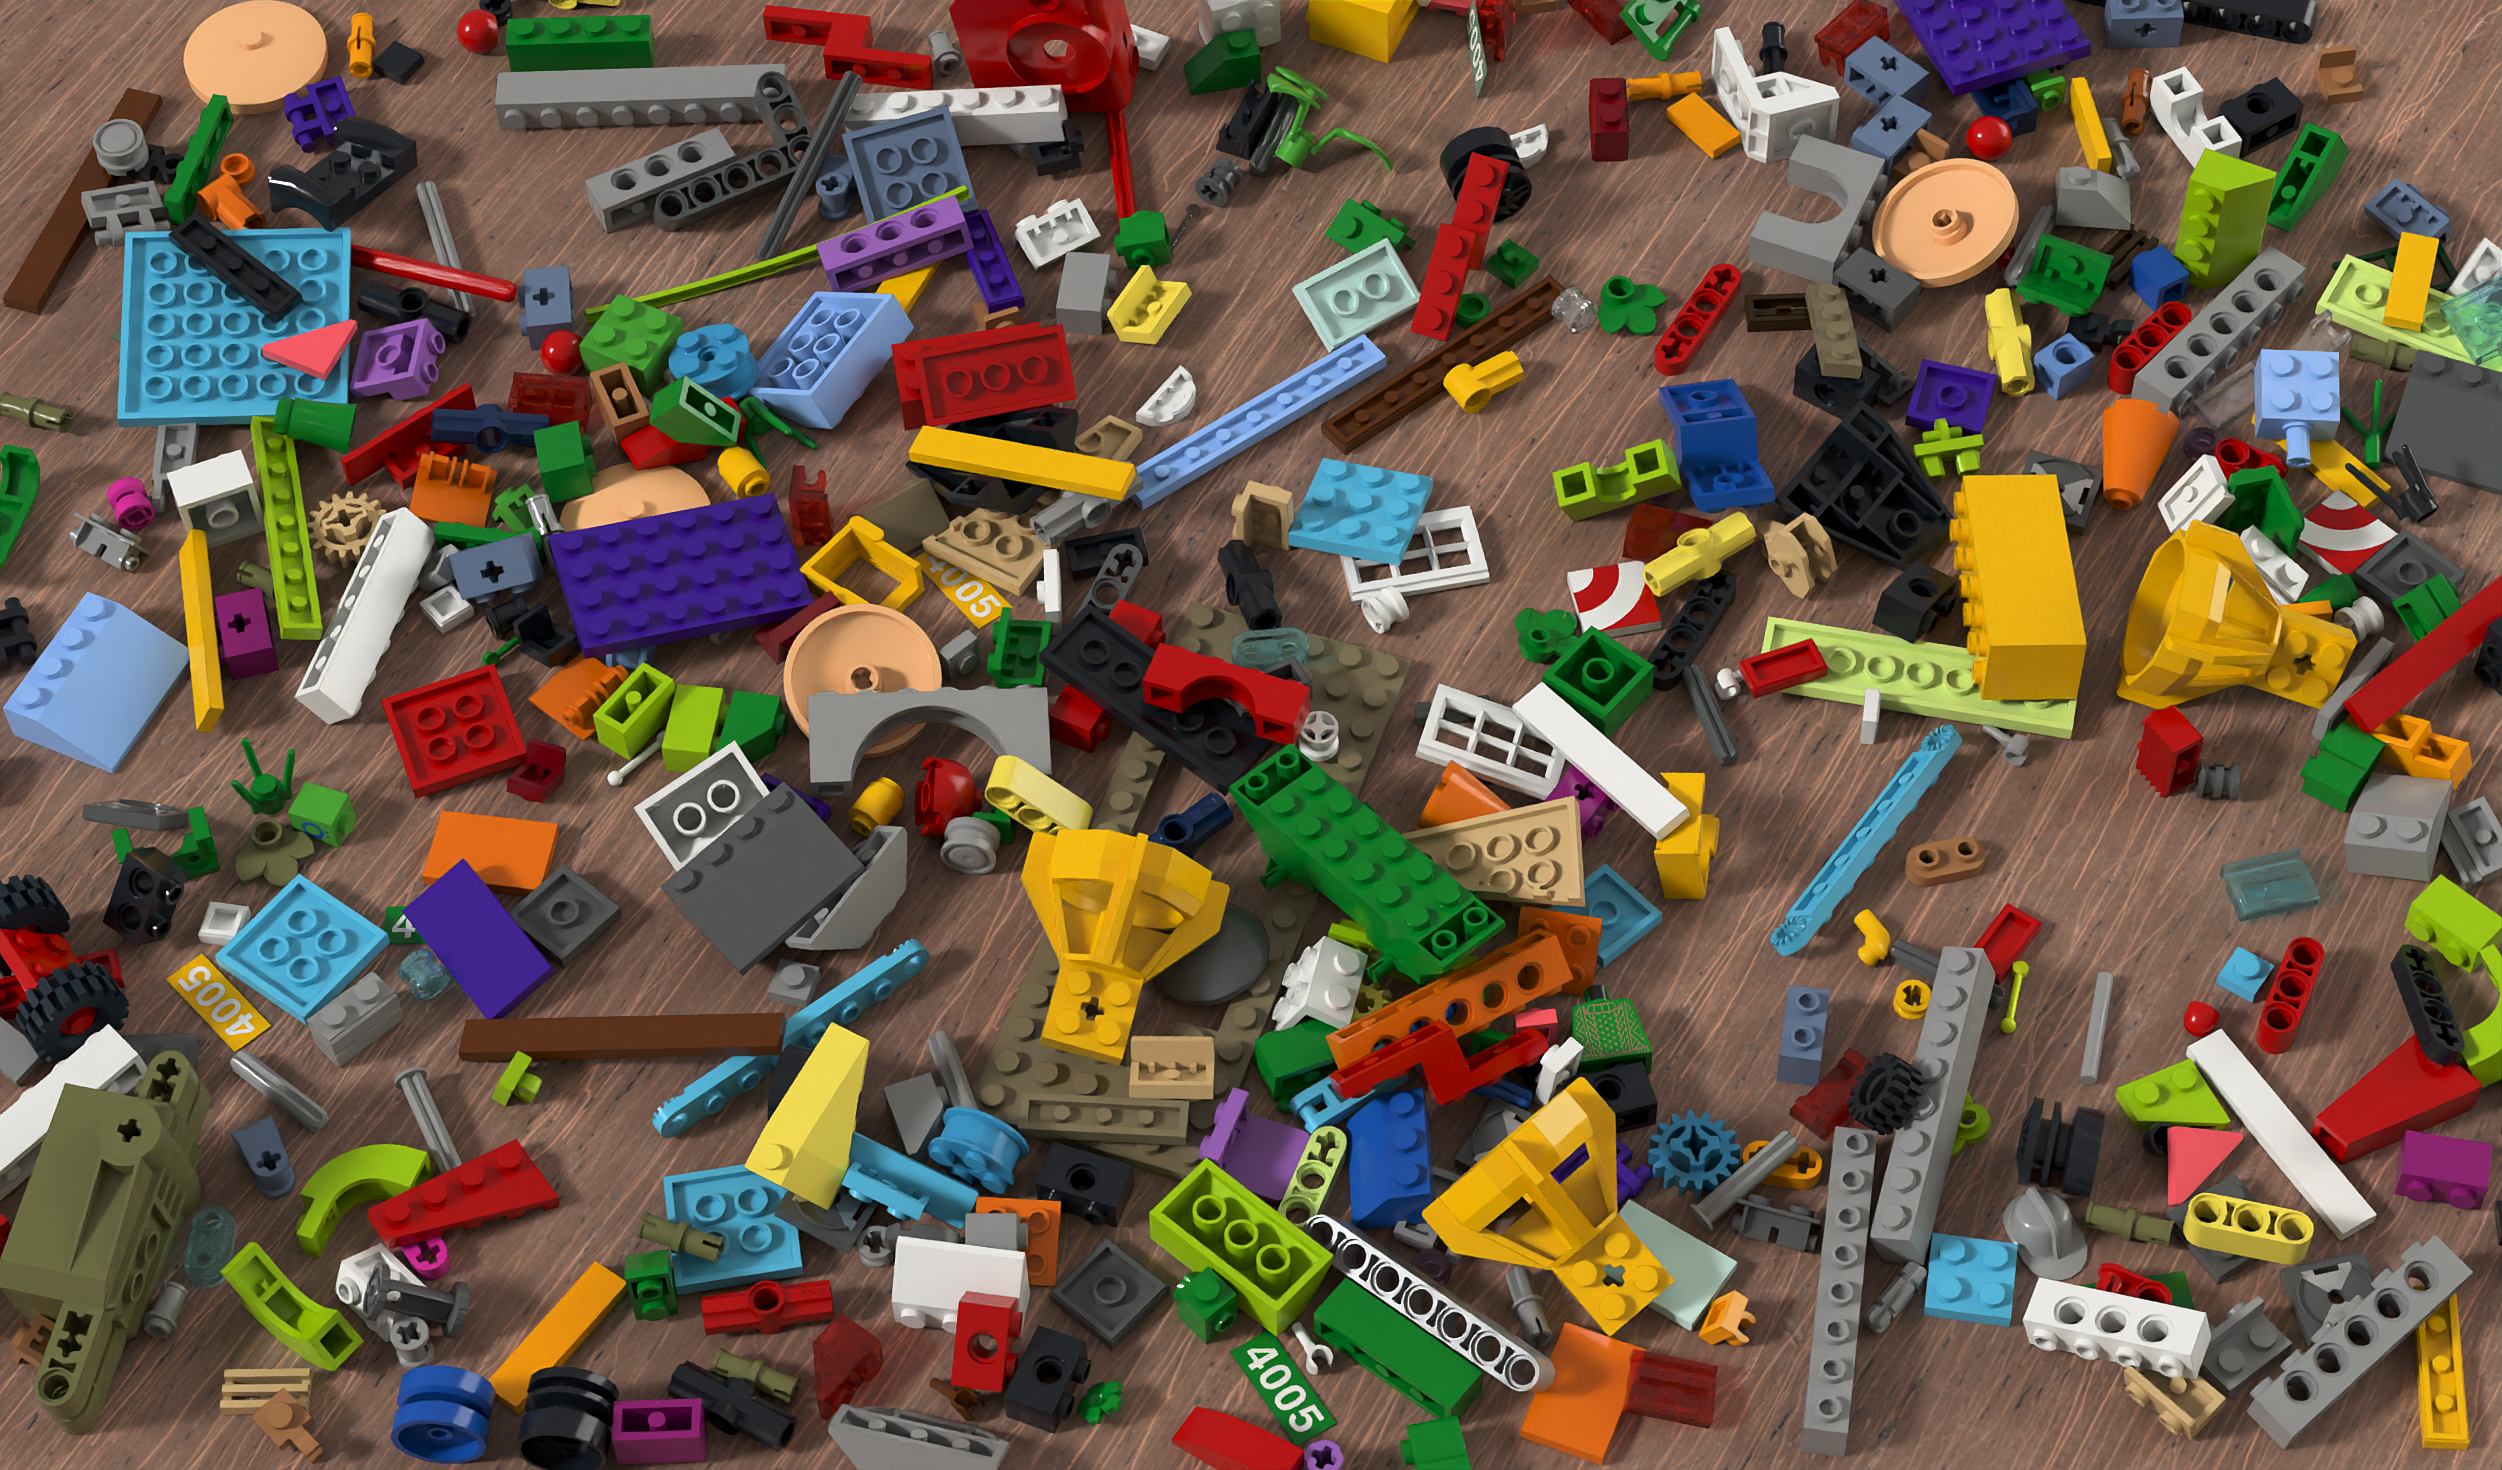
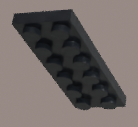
M1088 603L1039 653L1038 662L1226 797L1230 792L1229 786L1245 776L1274 745V741L1256 736L1255 722L1249 717L1241 719L1236 709L1222 698L1201 700L1188 707L1183 713L1145 703L1143 678L1156 651Z

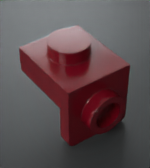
M532 738L527 743L526 761L508 777L507 792L521 796L527 801L543 803L564 783L566 749Z

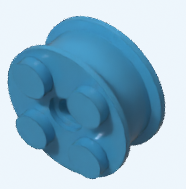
M729 323L709 325L682 334L677 339V344L674 346L669 357V367L676 379L685 375L717 398L731 396L734 401L740 399L753 387L758 377V364L754 356L749 353V342L746 335Z
M951 1107L947 1109L943 1115L945 1128L940 1137L931 1140L928 1146L929 1156L949 1173L948 1176L969 1186L975 1184L994 1193H1005L1006 1190L1013 1186L1015 1179L1012 1171L1017 1161L1023 1160L1028 1155L1029 1146L1026 1140L1010 1125L985 1112L967 1107Z

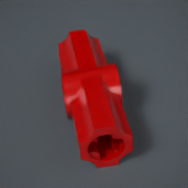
M830 1279L780 1286L774 1281L764 1280L754 1284L748 1291L703 1296L701 1301L706 1336L756 1329L763 1334L772 1335L783 1330L788 1324L834 1318ZM768 1304L776 1305L773 1309L768 1311L760 1310L763 1306Z

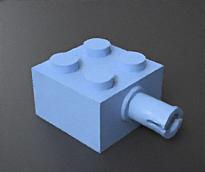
M2261 349L2254 369L2255 438L2287 439L2286 465L2292 468L2307 467L2311 464L2310 440L2333 441L2340 423L2339 352Z

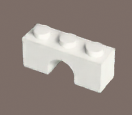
M2184 66L2153 78L2149 110L2194 168L2205 148L2239 159L2242 144L2241 137L2223 115L2209 121L2207 120L2202 106L2204 90Z

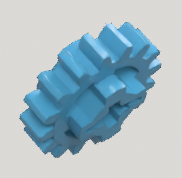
M1692 1110L1687 1111L1686 1119L1683 1120L1677 1114H1671L1670 1126L1660 1122L1657 1128V1135H1651L1648 1164L1653 1165V1177L1660 1178L1664 1176L1663 1188L1665 1190L1670 1189L1674 1185L1679 1187V1197H1683L1687 1190H1693L1696 1199L1701 1198L1702 1190L1704 1189L1711 1193L1718 1187V1183L1722 1184L1731 1174L1738 1170L1740 1145L1735 1144V1131L1724 1132L1725 1120L1721 1118L1712 1123L1710 1122V1112L1705 1111L1701 1119L1695 1118Z

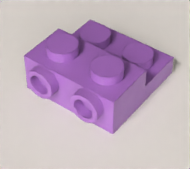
M427 318L363 332L349 391L356 399L389 392L396 401L429 394L431 383L437 382L439 376L436 366L437 355L445 351V340L442 334L435 329Z

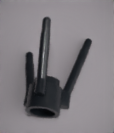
M2407 444L2402 446V450L2411 472L2399 452L2395 451L2392 453L2398 469L2409 486V489L2399 496L2402 501L2401 504L2397 503L2351 463L2345 465L2346 470L2389 506L2400 521L2408 517L2412 524L2415 525L2424 521L2439 509V506L2433 499L2435 495L2428 487L2410 446Z

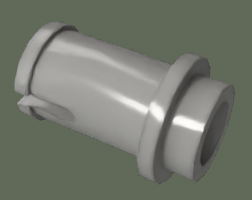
M945 30L932 32L928 36L930 40L927 39V43L935 57L934 66L936 70L945 75L956 73L960 68L962 58L960 53L954 50L948 32Z
M175 1282L163 1283L152 1311L147 1312L143 1319L145 1323L144 1329L149 1335L159 1339H166L169 1334L176 1331L177 1323L175 1320L184 1300L188 1296V1291L185 1287Z

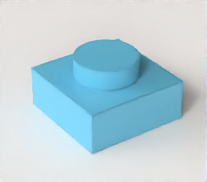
M2238 946L2218 974L2216 984L2253 1003L2272 976L2274 965Z

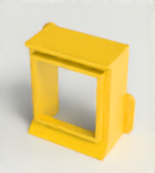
M861 516L851 517L849 523L799 569L804 575L810 594L815 593L820 598L831 590L840 600V607L850 604H869L850 590L841 588L834 583L859 557L901 583L879 604L881 606L902 613L925 591L920 563L883 541L884 531Z
M1660 773L1663 787L1687 807L1690 813L1688 819L1661 841L1657 840L1654 857L1665 899H1705L1710 856L1716 857L1720 828L1719 818L1715 817L1714 814H1701L1706 779L1705 773Z

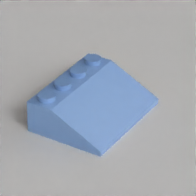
M816 291L757 362L759 369L757 380L741 399L744 400L750 396H756L777 415L807 428L833 429L842 421L843 415L851 405L863 395L864 389L872 379L882 372L885 363L892 356L891 345L904 343L906 337L914 329V326L894 294Z
M87 592L4 705L3 710L12 733L17 737L114 774L189 668L188 647L123 605Z

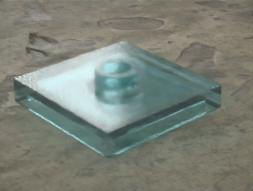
M2502 275L2439 304L2441 315L2475 365L2478 366L2502 354Z

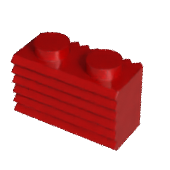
M2170 705L2163 710H2153L2142 721L2144 731L2142 739L2137 744L2139 754L2135 769L2141 770L2140 775H2146L2145 780L2151 781L2150 786H2155V791L2160 792V797L2166 798L2190 785L2195 780L2194 777L2196 775L2194 773L2197 771L2199 754L2202 749L2201 745L2205 738L2175 705Z

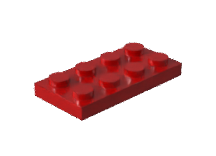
M1063 324L913 353L926 423L929 427L1077 399Z

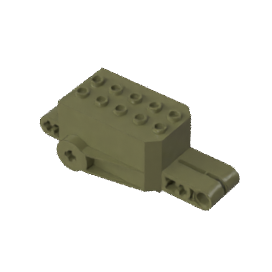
M175 1050L161 1052L152 1059L144 1079H140L136 1085L134 1097L69 1083L64 1084L0 1258V1289L19 1313L25 1318L35 1320L41 1314L55 1322L34 1381L33 1391L36 1399L62 1430L71 1435L86 1433L97 1423L126 1340L136 1337L142 1319L184 1218L195 1212L203 1201V1183L195 1170L202 1149L196 1143L209 1109L210 1096L188 1059L182 1053Z

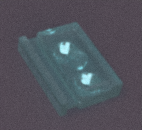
M2299 848L2222 865L2220 876L2226 882V890L2240 922L2318 905L2320 895L2306 863L2302 862Z

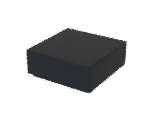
M394 41L373 62L375 72L403 85L425 62L423 54Z

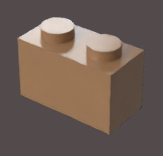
M624 361L590 373L595 402L619 455L626 453L621 446L622 440L650 424L648 409Z

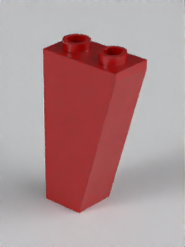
M2415 1033L2316 1116L2311 1136L2327 1154L2340 1165H2343L2402 1140L2406 1130L2421 1132L2470 1111L2476 1105L2482 1084L2477 1080L2476 1076L2471 1074L2468 1068L2461 1067L2456 1062L2451 1066H2443L2430 1060L2423 1053Z

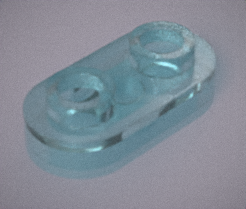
M1292 627L1242 632L1231 643L1232 663L1247 669L1256 668L1262 670L1293 656L1302 666L1309 657L1308 637L1303 631ZM1286 650H1293L1296 653L1287 655L1283 652ZM1253 653L1256 655V657L1247 658L1245 657V655Z
M206 1207L199 1211L192 1221L184 1267L190 1281L201 1288H211L221 1284L225 1277L220 1271L232 1260L237 1226L231 1212L224 1207ZM219 1221L216 1226L207 1227L208 1224ZM211 1258L209 1263L199 1264L203 1259Z

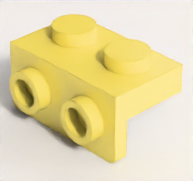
M1141 265L1109 309L1107 316L1120 341L1156 345L1192 293L1187 283L1159 281L1149 265Z

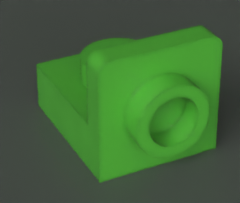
M2045 69L2021 77L2039 106L2038 112L2051 110L2063 105L2066 80L2063 76L2053 78L2049 70Z
M527 483L516 491L513 487H510L496 498L497 506L491 516L496 522L502 518L515 533H521L526 529H535L525 501L536 494ZM545 520V521H543V522H544V524H545V527L547 528V527H548V523H547V521Z

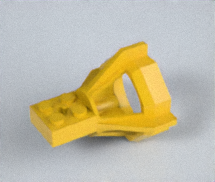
M2192 520L2187 531L2179 528L2154 552L2130 605L2119 659L2123 673L2116 686V692L2119 697L2155 709H2164L2170 705H2176L2234 685H2245L2321 709L2333 695L2357 644V640L2351 629L2278 605L2237 533L2200 520ZM2231 577L2233 579V583L2227 593L2229 579ZM2305 653L2308 654L2309 658L2304 662H2295V658H2303Z
M1059 829L1057 836L1039 831L1034 832L1020 879L1054 949L1060 967L1039 1044L1119 1066L1123 1059L1142 985L1218 934L1230 891L1229 885L1210 880L1212 876L1210 870L1173 847L1148 841L1149 835L1139 832L1137 837L1112 830ZM1158 931H1173V933L1169 935ZM1089 1004L1095 1005L1097 1010L1101 1012V1015H1096L1093 1021H1089L1086 1019V1012L1080 1010L1081 1007H1087Z
M1584 1077L1577 1078L1567 1088L1557 1094L1422 1211V1217L1453 1253L1551 1270L1608 1337L1612 1336L1675 1281L1618 1214L1616 1115ZM1585 1142L1590 1159L1562 1183L1558 1184L1550 1172ZM1521 1197L1532 1207L1501 1235L1485 1228ZM1609 1264L1613 1268L1618 1266L1623 1268L1624 1272L1621 1274L1623 1283L1619 1287L1614 1283L1606 1286L1602 1281L1606 1277V1272L1603 1270L1606 1265Z

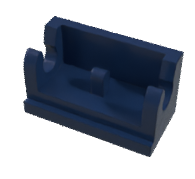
M2021 77L1969 92L1983 117L1988 115L2000 117L2009 125L2012 138L2035 131L2039 106Z

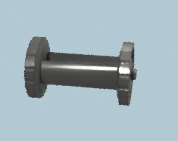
M378 1263L374 1267L364 1295L363 1316L365 1319L375 1321L382 1310H388L440 1322L441 1332L444 1337L454 1339L459 1334L468 1309L469 1286L467 1283L457 1281L452 1286L450 1292L390 1279L391 1271L390 1266L387 1264ZM389 1292H400V1297L397 1300L387 1299Z

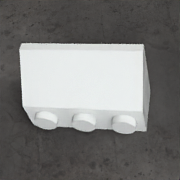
M734 740L635 806L634 809L676 872H678L770 792Z
M898 1236L891 1301L895 1322L915 1329L923 1328L924 1326L943 1328L947 1332L956 1334L958 1304L966 1291L1017 1298L1016 1311L1023 1313L1022 1329L1019 1337L1021 1339L1030 1297L1025 1252ZM986 1334L988 1337L995 1339L993 1336Z

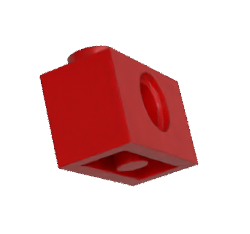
M966 1291L959 1300L951 1386L1002 1392L1009 1379H1013L1019 1361L1018 1354L1012 1353L1013 1338L1020 1337L1023 1313L1016 1311V1297ZM989 1334L993 1336L998 1343V1349H985L980 1344L979 1335Z

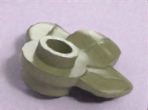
M262 819L253 825L248 837L249 844L237 854L236 872L242 883L249 882L263 875L265 880L274 887L284 888L298 875L297 860L311 857L315 854V849L310 837L305 833L287 831V828L282 823L274 819ZM274 838L271 841L265 842L267 839Z

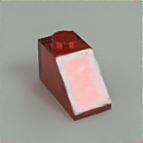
M1638 502L1627 524L1622 557L1650 563L1677 547V540L1682 534L1697 528L1708 529L1712 526L1713 521Z

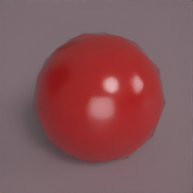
M482 9L468 11L460 18L458 23V41L471 53L481 55L491 52L498 42L496 16Z
M1988 115L1977 118L1972 122L1966 133V142L1969 151L1977 159L1991 162L2001 159L2006 155L2012 144V134L2009 125L2000 117Z
M569 330L553 331L543 340L540 358L544 367L553 375L570 376L577 373L583 368L579 347L583 341L582 337Z

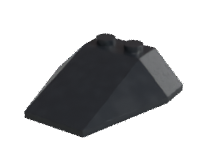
M1861 399L1775 499V502L1794 519L1803 513L1816 517L1831 539L1903 572L1915 560L1922 563L1928 560L1949 534L1950 520L1954 519L1892 426Z
M1044 407L955 422L945 429L1073 453L1079 415L1076 409ZM910 460L905 464L908 471L916 477L928 478L933 489L953 504L1015 515L1026 513L1044 492L1053 489L1051 487L917 463Z

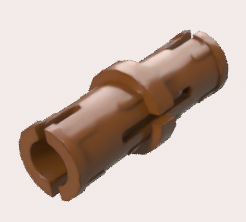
M2136 68L2129 72L2127 92L2123 94L2121 101L2122 108L2124 109L2121 128L2123 133L2130 136L2140 135L2144 131L2145 115L2151 106L2149 88L2152 76H2150V72L2146 69Z

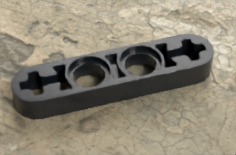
M1720 569L1715 575L1701 579L1647 661L1654 665V689L1669 691L1681 682L1683 669L1691 667L1734 602L1737 584L1733 574ZM1719 586H1724L1725 589L1721 588L1715 595V599L1713 601L1711 599L1712 589H1717ZM1696 610H1703L1709 613L1711 618L1705 622H1698L1692 619L1690 614ZM1683 637L1689 639L1693 645L1688 649H1678L1671 642L1676 638ZM1668 658L1672 660L1670 671H1665L1663 675L1657 673V670H1664L1668 664Z
M2409 944L2402 945L2390 965L2420 1047L2430 1060L2443 1066H2451L2464 1049L2465 1042L2435 964L2430 955L2421 948Z

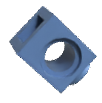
M2067 333L2035 354L2033 363L2035 382L2057 401L2090 380L2095 355L2092 354L2086 344L2079 342L2074 336Z

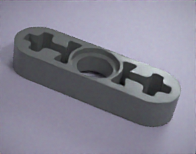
M1120 544L1110 551L1077 614L1089 603L1109 617L1119 599L1127 601L1143 569V557L1137 547L1131 544ZM1126 556L1131 557L1133 567L1127 566L1124 569L1120 581L1115 578L1119 570L1117 559L1123 561ZM1104 587H1111L1118 592L1119 598L1115 603L1106 605L1097 599L1098 591Z

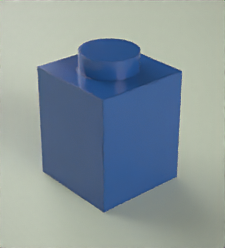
M2162 244L2151 251L2141 252L2132 260L2128 285L2155 312L2165 303L2177 302L2185 298L2190 273Z

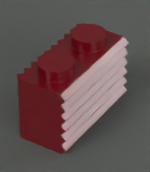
M1593 78L1590 80L1588 107L1592 160L1595 162H1616L1628 159L1630 129L1627 86L1624 78Z

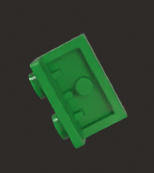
M1348 198L1324 234L1353 254L1385 238L1389 239L1397 254L1400 253L1405 244L1413 248L1416 243L1407 235L1410 230L1409 227L1391 217L1389 222L1379 217L1382 211L1365 199H1363L1361 204H1358Z
M1002 607L1000 621H994L992 639L993 644H996L995 652H989L987 662L988 676H994L995 687L998 689H1013L1023 684L1035 685L1038 688L1044 687L1047 668L1039 663L1038 660L1039 653L1051 642L1053 630L1050 621L1013 620L1011 607Z

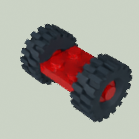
M25 874L21 881L16 875L9 877L7 884H3L0 880V973L3 977L11 976L13 972L26 991L25 996L28 1000L20 1001L18 1005L20 1012L16 1013V1020L19 1023L17 1025L38 1057L42 1060L46 1059L48 1063L55 1064L58 1059L62 1061L69 1058L84 1045L85 1041L92 1034L101 1031L106 1025L109 1024L114 1030L120 1031L124 1026L121 1019L128 1018L129 1011L126 1007L129 1006V1002L109 971L102 964L97 962L93 965L91 961H84L81 965L71 951L69 942L62 933L69 931L70 924L67 922L70 920L69 914L50 885L39 876L35 879L33 875Z

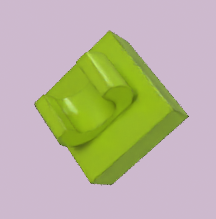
M517 1051L497 1083L491 1099L506 1106L514 1093L520 1100L531 1104L543 1083L537 1076L526 1073L532 1058Z

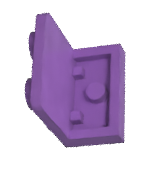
M1233 1087L1227 1102L1220 1101L1214 1116L1215 1129L1211 1136L1205 1135L1198 1157L1202 1160L1208 1158L1260 1199L1274 1204H1281L1310 1139V1135L1306 1131L1250 1114L1249 1092Z

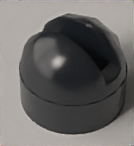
M2161 1122L2151 1125L2146 1129L2142 1136V1145L2147 1153L2155 1157L2168 1156L2167 1128L2174 1127L2172 1124Z

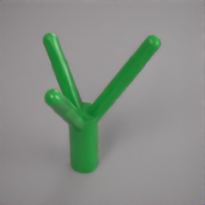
M2380 379L2375 381L2370 430H2367L2346 406L2341 408L2342 414L2365 439V466L2372 470L2381 467V438L2396 418V414L2391 413L2379 427L2383 385Z

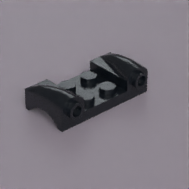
M348 116L338 121L335 125L333 135L336 150L304 173L288 164L272 170L268 177L271 211L278 213L286 208L301 209L312 215L325 230L332 232L418 166L416 141L375 121Z

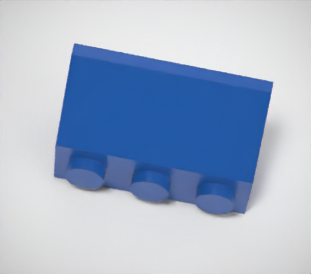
M1423 1088L1380 1093L1346 1121L1352 1224L1360 1230L1396 1226L1398 1221H1407V1225L1426 1223L1422 1217V1211L1436 1199L1430 1114Z

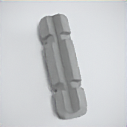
M1910 1261L1900 1271L1901 1275L1896 1276L1877 1299L1878 1303L1873 1304L1865 1313L1863 1323L1877 1334L1882 1333L1891 1323L1889 1320L1895 1318L1914 1295L1913 1291L1918 1290L1926 1281V1269L1915 1261Z

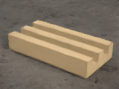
M310 1368L225 1369L223 1400H220L222 1415L255 1414L269 1400H234V1396L272 1398L283 1387L292 1396L300 1395V1399L295 1400L309 1412L313 1380Z

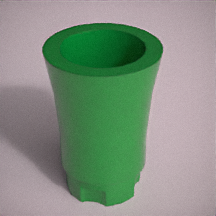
M280 397L273 433L288 435L289 439L305 441L348 455L357 404L320 402L297 397L293 400Z

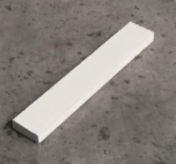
M1543 682L1512 706L1515 714L1657 840L1661 841L1690 817L1687 807Z
M2222 1029L2187 1047V1057L2191 1058L2197 1069L2340 1241L2375 1221L2377 1214Z

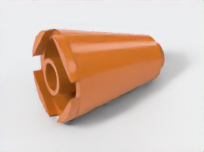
M2119 399L2115 400L2114 407L2109 408L2108 405L2104 407L2102 415L2103 496L2112 507L2119 510H2130L2132 507L2141 504L2178 434L2179 420L2175 414L2168 410L2166 416L2156 411L2158 404L2151 401Z
M1450 760L1441 776L1443 779L1438 783L1429 798L1415 831L1507 811L1512 808L1459 763Z

